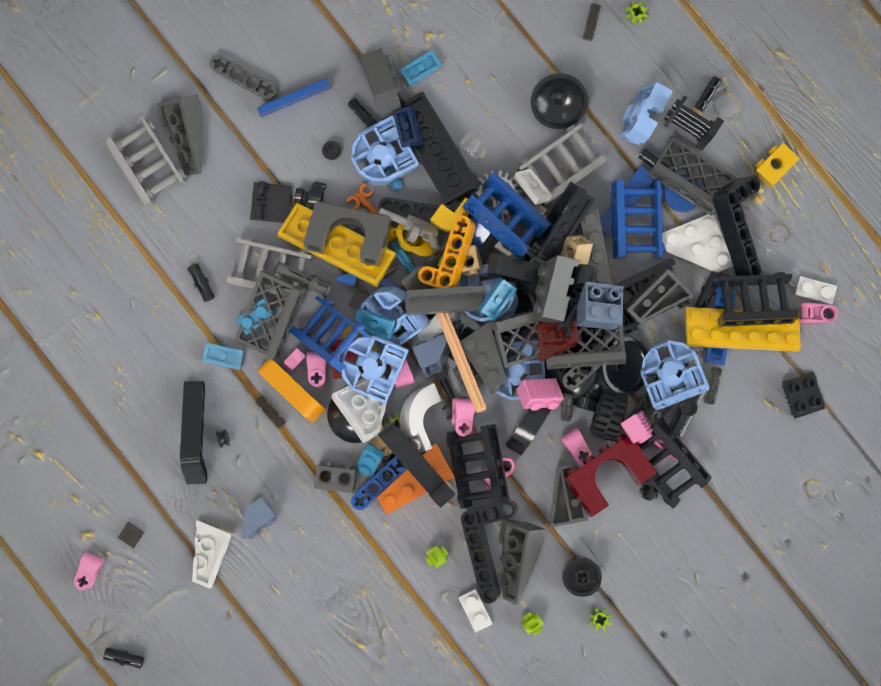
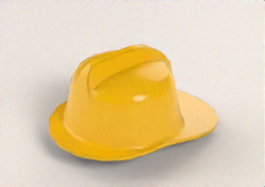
M402 224L397 226L396 233L402 249L424 257L431 256L436 252L432 250L430 242L423 240L419 235L414 243L407 241L408 231L403 229L404 225Z

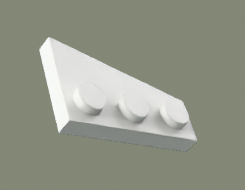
M196 520L197 532L192 581L207 588H212L233 534Z

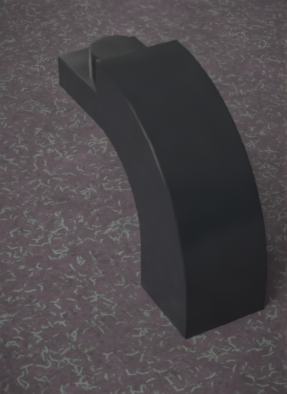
M547 407L531 410L529 408L505 446L522 456L552 409Z

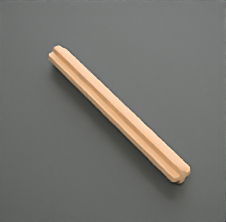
M448 313L436 314L474 409L477 413L486 410L485 402Z

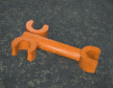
M364 183L354 196L347 198L346 203L348 204L354 200L356 205L353 207V210H358L361 203L369 213L377 215L379 211L367 200L374 192L371 190L367 194L364 193L363 189L367 186Z

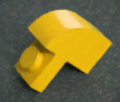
M465 198L455 213L441 204L430 219V222L445 232H451L454 220L458 216L464 215L467 217L469 215L462 207L468 199Z

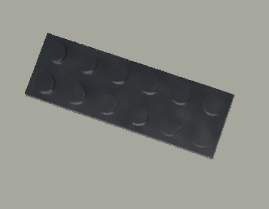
M422 91L402 103L401 108L411 106L416 111L423 144L411 147L446 206L480 187L424 92Z

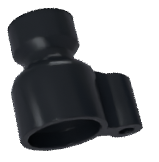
M315 181L309 191L297 187L294 202L299 204L304 202L307 207L314 208L316 201H323L326 184Z

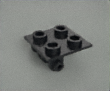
M264 181L254 182L250 220L284 223L289 216L292 186L269 184Z
M814 372L782 382V388L785 395H787L785 398L789 399L787 404H790V414L795 419L825 409Z

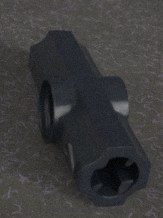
M705 392L679 403L678 409L669 425L676 435L683 437L692 417L697 412ZM686 402L692 405L690 413H686L683 410Z

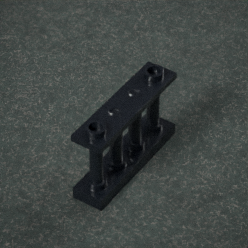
M684 95L681 100L677 98L671 108L674 111L669 110L664 118L667 121L664 127L668 128L671 122L696 137L698 141L696 147L703 150L714 138L724 120L717 117L714 121H709L684 105L688 98Z
M571 181L546 218L551 225L539 237L535 235L529 244L531 247L537 241L541 245L536 256L545 261L560 255L566 237L573 235L595 201L593 197L586 194L587 191Z
M673 257L615 285L623 286V290L627 288L632 296H634L638 292L637 283L643 280L645 283H648L662 268H668L672 272V266L676 263ZM687 299L677 306L681 309L689 305V300L691 299ZM671 307V308H669V309L663 311L662 313H664V312H666V311H668V310H670V309H672V308H674V307ZM623 310L626 325L623 328V332L627 331V334L637 330V325L641 323H633L630 316Z
M778 272L774 275H719L712 283L713 287H721L725 312L717 320L718 327L793 324L799 318L798 310H791L788 307L785 284H788L793 278L792 274ZM759 285L762 310L760 312H753L750 305L748 286ZM766 285H777L781 310L772 311L770 309ZM740 286L743 304L742 312L735 313V311H732L729 287Z
M661 418L651 427L653 429V436L638 445L642 451L657 439H661L666 445L665 449L649 460L652 466H655L670 454L677 458L678 463L660 476L657 472L648 479L661 494L664 502L674 509L681 501L678 496L695 484L703 488L712 477L667 422ZM682 469H686L691 478L675 490H672L666 481Z
M496 424L480 426L481 432L466 436H460L456 431L447 432V445L450 449L458 493L457 501L460 504V509L473 506V500L493 498L494 503L510 500ZM483 441L484 452L463 455L462 443ZM483 459L487 461V471L467 474L466 462ZM490 479L491 490L470 493V481Z

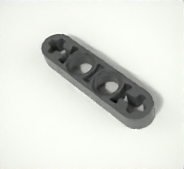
M215 55L211 58L210 66L217 74L265 100H273L277 96V89L270 81L222 55ZM222 60V64L228 67L227 70L221 66L216 68L215 61L219 62ZM234 68H238L241 71L240 76L237 78L230 76V72ZM250 77L257 79V84L254 87L247 85V80ZM261 82H264L262 86L266 89L272 87L273 93L266 96L265 91L260 88Z
M607 335L602 342L605 343L611 335ZM617 342L618 346L612 345L610 348L612 350H619L620 343ZM598 344L592 351L599 350L602 345ZM591 366L589 373L581 372L580 367H573L563 377L564 387L567 390H575L601 366ZM576 369L578 374L584 378L581 380L578 377L575 380V386L572 384L568 386L567 377L573 378L576 375L573 371Z

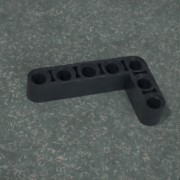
M476 189L464 196L470 198L473 195L475 197ZM389 197L381 199L378 204L380 210L384 203H391L393 207L390 212L405 218L411 215L429 224L430 219L440 207L439 205ZM461 198L457 199L456 208H447L451 210L453 213H455V211L461 204ZM403 206L411 208V212L408 215L401 213ZM422 209L430 211V215L427 218L420 216L419 213Z
M757 176L737 178L716 191L713 195V205L736 276L761 275L760 262L741 205L743 201L759 191L760 181Z
M491 254L489 255L487 275L496 279L501 277L505 281L536 289L539 284L538 269L540 265L504 255ZM579 264L578 267L574 266L571 276L574 279L573 285L569 284L568 291L573 287L579 293L582 292L585 282H592L594 267L586 264Z
M184 381L180 466L187 485L207 484V468L202 455L205 408L204 381Z
M393 422L378 434L381 440L423 486L440 508L455 496L453 490Z
M513 500L473 508L464 512L461 516V524L480 597L487 604L495 602L500 597L501 590L484 525L515 516L518 506ZM505 504L511 506V514H506L504 512ZM487 509L493 511L494 516L492 519L486 517L485 512ZM469 513L474 515V523H470L467 520ZM473 532L479 534V542H475L472 539ZM478 551L484 553V561L477 558ZM483 570L489 572L490 578L488 580L482 577ZM487 589L494 591V598L487 596Z

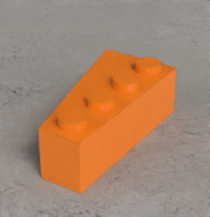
M435 443L432 449L422 456L439 476L447 482L454 478V475L438 445ZM407 469L377 498L385 513L388 514L427 493V491Z

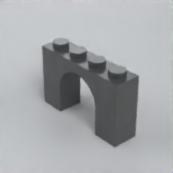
M316 201L303 242L305 250L324 254L330 233L339 225L354 224L365 233L359 255L361 263L380 267L391 228L390 217L371 214L363 209L353 210L345 205L335 206L327 201Z
M588 210L576 229V235H582L593 243L588 265L594 267L592 282L612 285L599 210Z

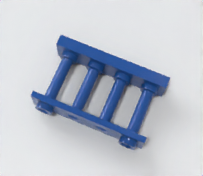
M493 172L482 184L485 188L484 192L478 198L472 195L462 207L510 250L512 254L520 259L530 249L526 244L534 234L539 237L551 223L499 175ZM490 195L500 202L492 212L483 205ZM505 208L514 215L506 225L497 218ZM519 221L528 228L521 238L511 231Z
M616 180L611 183L613 259L624 258L628 252H653V259L663 257L665 245L662 243L661 197L663 196V186H661V181L651 183V188L626 187L624 180ZM626 195H651L652 207L627 206L624 197ZM627 214H652V226L627 225L625 223V216ZM627 233H652L653 245H629L626 243L625 235Z
M317 295L315 299L322 306L304 328L299 330L293 325L289 332L341 373L345 366L339 361L344 351L359 333L366 338L370 335L364 331L366 327L359 321L352 322L333 307L335 304L326 297L323 300ZM329 309L332 312L316 334L309 338L312 329ZM338 317L341 318L342 321L326 342L319 346L320 340ZM347 326L353 327L338 348L329 354L330 348Z

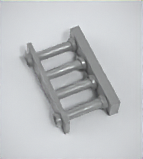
M141 117L140 120L144 124L142 127L120 141H114L109 137L104 142L146 207H150L154 204L152 201L154 194L177 180L182 185H185L186 182L183 178L186 175L180 167L177 169L155 135L154 130L156 128L151 120L147 121L144 117ZM149 132L154 141L130 157H124L121 152L124 150L123 147ZM159 148L164 156L162 159L140 173L133 171L131 168L134 165L133 163ZM169 164L174 172L172 175L150 189L143 187V179Z
M582 124L578 126L572 125L566 130L567 134L533 158L529 159L527 157L519 163L518 172L531 169L552 194L550 201L541 203L544 207L560 197L570 181L578 184L608 161L604 155L600 157L595 156L578 133L583 128ZM571 137H573L589 160V165L585 168L577 164L563 144ZM555 148L559 150L573 170L572 173L574 175L569 179L563 177L547 155ZM540 159H542L558 181V187L554 190L546 186L532 166Z
M243 236L242 239L237 238L236 240L238 244L242 245L236 274L228 276L226 283L254 290L260 272L264 271L269 251L279 253L278 262L280 261L284 264L286 263L287 255L297 257L296 269L303 272L305 261H312L313 257L309 255V252L298 249V252L256 243L253 242V238ZM250 247L261 249L255 277L252 278V281L244 279L245 276L243 275ZM275 273L276 277L282 279V275ZM292 282L296 286L300 285L298 282ZM272 283L270 285L263 284L265 290L273 287ZM278 287L282 297L288 296L290 288ZM274 289L266 292L267 294L276 295Z

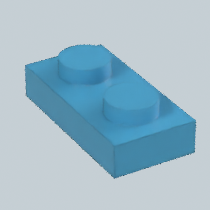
M430 50L400 69V72L411 87L442 68V65L434 52Z
M500 277L478 310L495 321L517 289Z
M264 298L256 303V310L249 313L248 317L243 318L244 314H242L235 320L239 326L242 324L246 328V330H243L246 335L251 333L249 328L253 324L260 322L258 317L262 318V320L272 317L268 307H263L266 305ZM272 306V308H273L272 311H273L274 314H276L277 311H276L275 308ZM261 324L253 326L252 329L255 330Z
M361 308L357 310L355 322L357 320L366 327L364 329L365 332L386 339L392 338L395 319Z
M206 343L202 362L240 370L244 351Z
M367 444L355 469L372 478L385 453Z

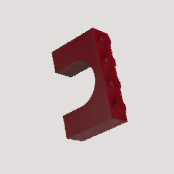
M620 435L614 440L615 444L610 447L608 444L598 450L599 455L587 457L582 461L584 465L579 468L574 466L567 471L568 475L564 477V480L589 517L595 516L609 506L595 481L597 468L602 462L613 460L622 464L636 485L642 484L657 473L637 442L633 444L628 435Z

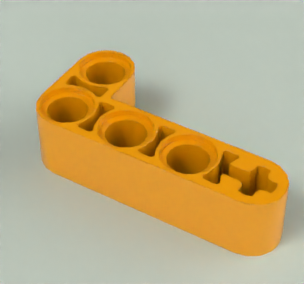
M464 215L458 216L454 220L439 269L429 266L422 267L418 272V278L422 283L434 288L458 286L476 229L473 220ZM462 240L461 247L456 249V243ZM456 259L455 266L450 267V261ZM432 272V278L427 281V274ZM450 277V283L444 286V280Z
M268 358L257 370L298 412L313 424L326 411L315 398L274 360Z

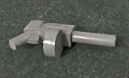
M380 208L378 215L390 217L392 221L404 225L403 229L408 231L407 241L414 243L419 235L423 240L430 242L433 251L440 249L436 239L439 231L437 226L411 215L405 218Z

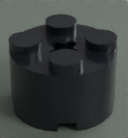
M574 557L562 569V582L565 588L575 596H591L601 585L602 575L600 568L587 557ZM585 572L584 576L586 579L578 581V573L583 574Z

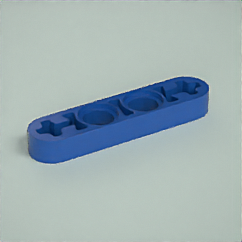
M396 456L353 495L351 499L353 508L356 510L365 509L407 470L403 465L397 471L390 466L393 464L395 467L399 463ZM385 470H390L393 473L392 480L384 479L383 472ZM371 483L378 484V493L370 492L369 485ZM367 493L368 497L363 501L364 505H358L356 497L361 498Z

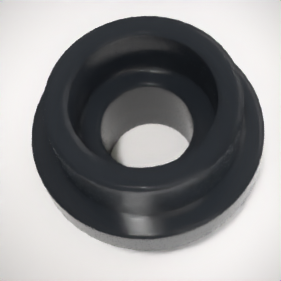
M328 141L323 145L322 153L326 159L335 160L341 154V147L335 141ZM330 148H334L335 153L330 154L328 150Z
M643 485V488L639 490V493L642 494L641 497L645 500L652 501V499H657L658 497L657 489L650 485Z

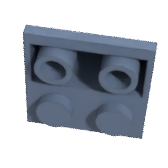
M585 282L577 305V326L614 330L623 325V286Z
M444 333L435 335L433 339L427 342L426 340L420 341L412 348L425 378L443 371L451 352Z
M266 496L260 497L245 509L241 534L243 539H253L262 532L260 530L262 526L266 528L277 521L275 517L278 515V512Z

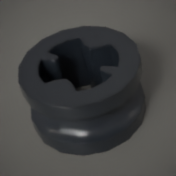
M223 429V432L216 431L220 448H223L224 445L230 446L227 430Z

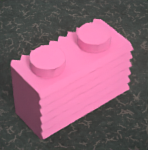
M556 378L523 380L517 388L523 409L531 408V410H538L547 407L548 409H555L564 399Z
M642 410L621 423L633 444L637 441L641 444L653 436L651 433L653 431L651 428L652 424L648 417H645L646 414H643L644 411Z

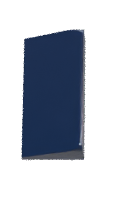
M407 106L394 111L393 116L401 147L423 144L415 109Z

